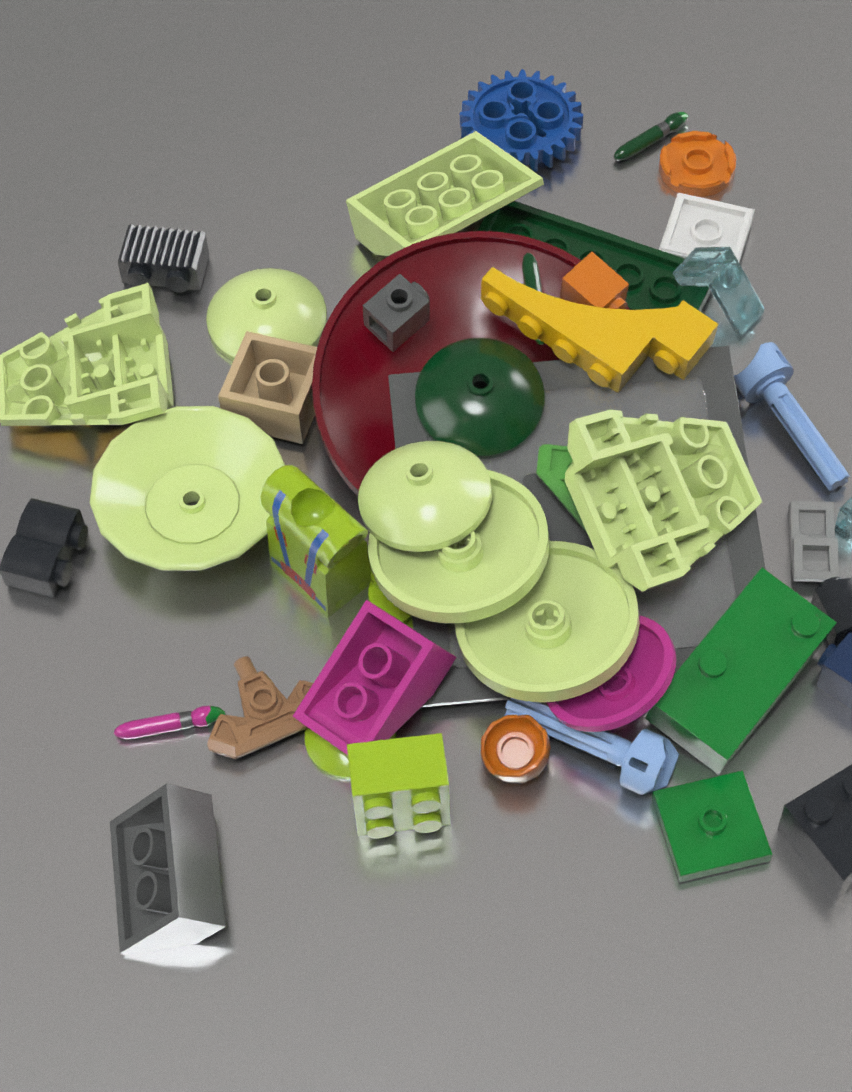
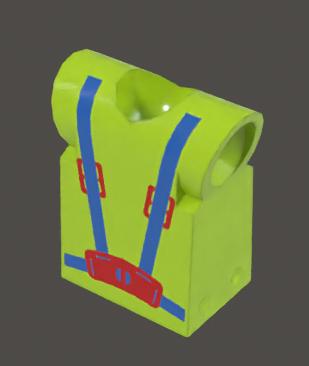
M285 465L276 469L267 478L260 496L261 505L270 514L266 520L270 563L315 607L329 618L370 585L372 569L369 561L368 545L365 541L368 530L298 467Z

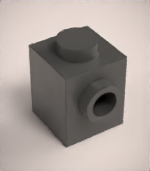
M399 274L363 305L364 326L394 352L430 321V298L421 285L416 282L410 283Z

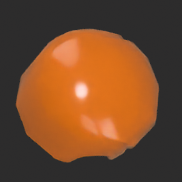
M506 715L492 722L481 738V758L485 767L494 777L505 783L523 784L538 777L548 764L551 751L549 736L546 729L530 715Z

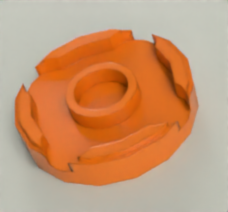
M690 131L680 133L671 138V143L667 144V146L664 145L661 149L659 173L663 182L675 192L696 197L716 195L726 189L734 178L736 168L734 150L729 143L725 141V144H723L721 141L716 140L717 135L709 132Z

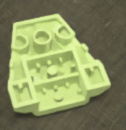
M149 283L111 293L98 300L102 308L81 320L76 313L65 318L64 320L68 327L54 335L47 337L43 332H40L0 355V424L2 426L124 425L163 414L168 408L173 407L174 400L168 342L160 326L159 312Z
M606 410L577 418L569 423L567 449L573 462L565 472V483L600 564L606 568L619 566L624 580L642 592L683 577L697 559L710 552L723 535L731 532L762 503L727 422L680 417L676 421L670 422L658 420L657 414L645 413L640 418L623 417V413L620 410Z

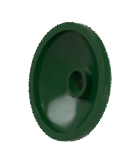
M491 338L463 339L440 349L424 365L415 388L416 413L426 434L433 441L448 442L461 446L472 452L479 459L497 458L521 447L536 431L544 411V385L533 362L514 346ZM477 381H484L488 384V387L477 389L473 384Z

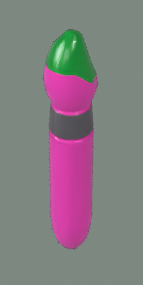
M201 706L193 711L176 712L125 722L114 729V735L123 739H132L183 730L194 726L205 727L217 721L220 714H226L220 707Z

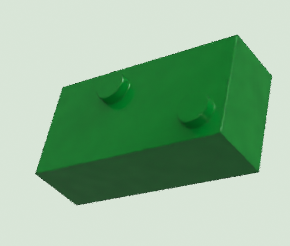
M761 567L673 675L668 689L647 712L645 719L716 774L720 775L825 642L837 622Z

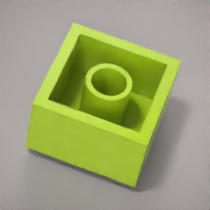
M442 733L347 744L358 836L367 835L371 838H386L397 831L405 830L429 833L439 830L442 826L451 825L449 780Z

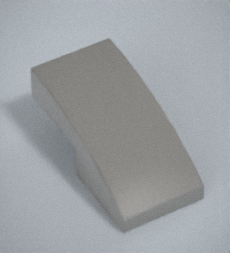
M790 501L788 518L793 581L823 582L831 577H839L838 538H835L834 502Z

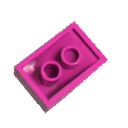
M366 600L292 717L348 755L347 744L389 739L433 696L457 657L396 617Z

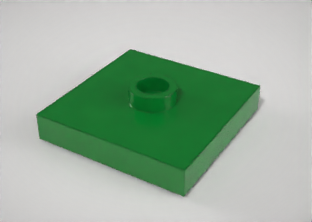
M743 770L653 791L652 800L679 883L771 861L773 854Z

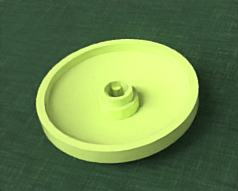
M487 470L492 488L489 510L480 525L457 543L437 550L412 552L390 547L370 533L368 555L377 585L386 598L396 607L414 617L432 622H472L506 610L522 599L534 587L547 564L550 549L549 531L545 513L536 497L513 478Z
M550 541L549 556L545 569L534 587L522 599L493 616L472 622L455 623V631L461 655L466 665L487 687L517 700L555 702L590 692L608 681L620 670L631 655L637 641L640 625L639 608L633 585L624 580L619 566L606 568L600 564L595 550L590 547L570 542Z

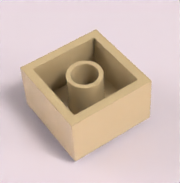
M246 331L218 395L220 408L248 417L270 437L303 444L315 415L312 379L317 347Z

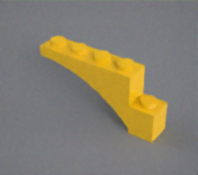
M493 267L486 273L481 282L480 299L492 313L498 316H506L517 324L524 335L534 340H541L552 348L559 359L566 363H575L587 372L589 378L601 387H610L617 393L621 391L647 357L653 359L654 364L661 371L667 374H675L684 380L713 344L719 325L684 300L677 307L627 310L589 306L539 292L515 281Z

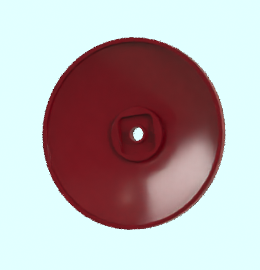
M492 231L457 232L432 237L394 252L364 273L346 291L331 313L319 340L313 365L312 390L314 413L325 450L337 472L357 496L362 480L369 469L380 458L395 450L388 375L421 372L427 361L440 349L456 341L468 338H491L508 343L519 349L532 362L561 360L555 355L550 346L545 343L539 345L534 339L524 335L515 322L504 315L498 316L492 313L480 299L482 278L493 267L515 281L524 284L522 260L526 253H531L538 263L542 293L560 298L562 278L581 262L580 259L553 245L522 235ZM401 274L410 283L416 282L421 285L430 298V321L392 352L364 326L363 305L396 276Z

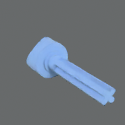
M775 343L761 344L750 364L738 375H734L735 385L746 402L755 403L765 399L827 489L834 491L838 486L846 484L848 482L847 478L850 475L785 385L794 373L791 364Z
M511 698L505 706L507 709L505 716L530 715L546 729L549 736L617 766H622L620 786L640 795L666 787L678 761L679 754L670 740L648 729L642 730L631 743L629 740L609 731L584 732L572 729L561 723L554 716L549 706L542 702H529Z

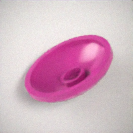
M639 616L640 625L637 641L626 663L608 681L590 692L567 700L547 702L554 716L564 725L584 732L612 730L627 725L643 716L666 692L675 672L676 651L665 629L654 620Z

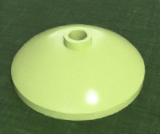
M266 268L245 272L226 282L211 299L207 310L206 322L210 339L216 349L226 358L234 361L246 331L316 346L327 323V310L321 292L307 278L288 270Z
M423 441L399 447L380 458L369 469L362 480L358 494V505L366 528L382 543L404 551H432L457 543L480 525L491 504L492 488L487 469L472 452L448 442Z

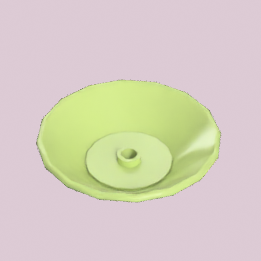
M176 406L167 409L163 414L136 421L111 440L93 470L89 503L101 535L126 558L161 571H202L239 558L267 535L266 520L270 514L261 505L262 487L267 478L276 469L285 466L274 439L248 417L215 406ZM191 502H198L197 504L192 506L187 505Z

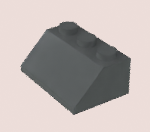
M166 783L110 821L120 954L130 955L194 945L226 927L211 794Z

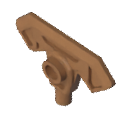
M250 657L239 658L235 661L234 667L241 679L238 681V688L244 717L220 714L208 739L207 747L210 752L237 759L308 728L292 716L313 683L299 680L286 699L264 671L257 673Z

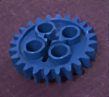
M521 69L518 77H513L507 70L505 71V79L502 80L495 75H490V85L479 81L478 92L469 90L468 100L462 101V112L459 114L461 138L477 131L522 164L530 165L534 172H538V163L541 162L549 168L553 167V157L564 161L566 150L574 152L575 141L581 140V129H583L581 102H576L575 91L566 92L567 84L565 82L555 86L553 75L545 80H541L540 71H536L532 77H526L525 70Z

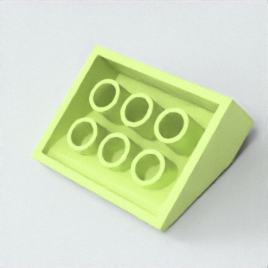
M475 131L346 200L355 238L375 255L390 256L394 252L414 243L436 236L456 233L544 185L543 178Z

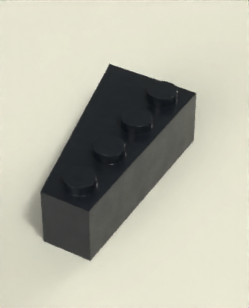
M852 764L785 804L778 825L780 833L835 904L852 884Z

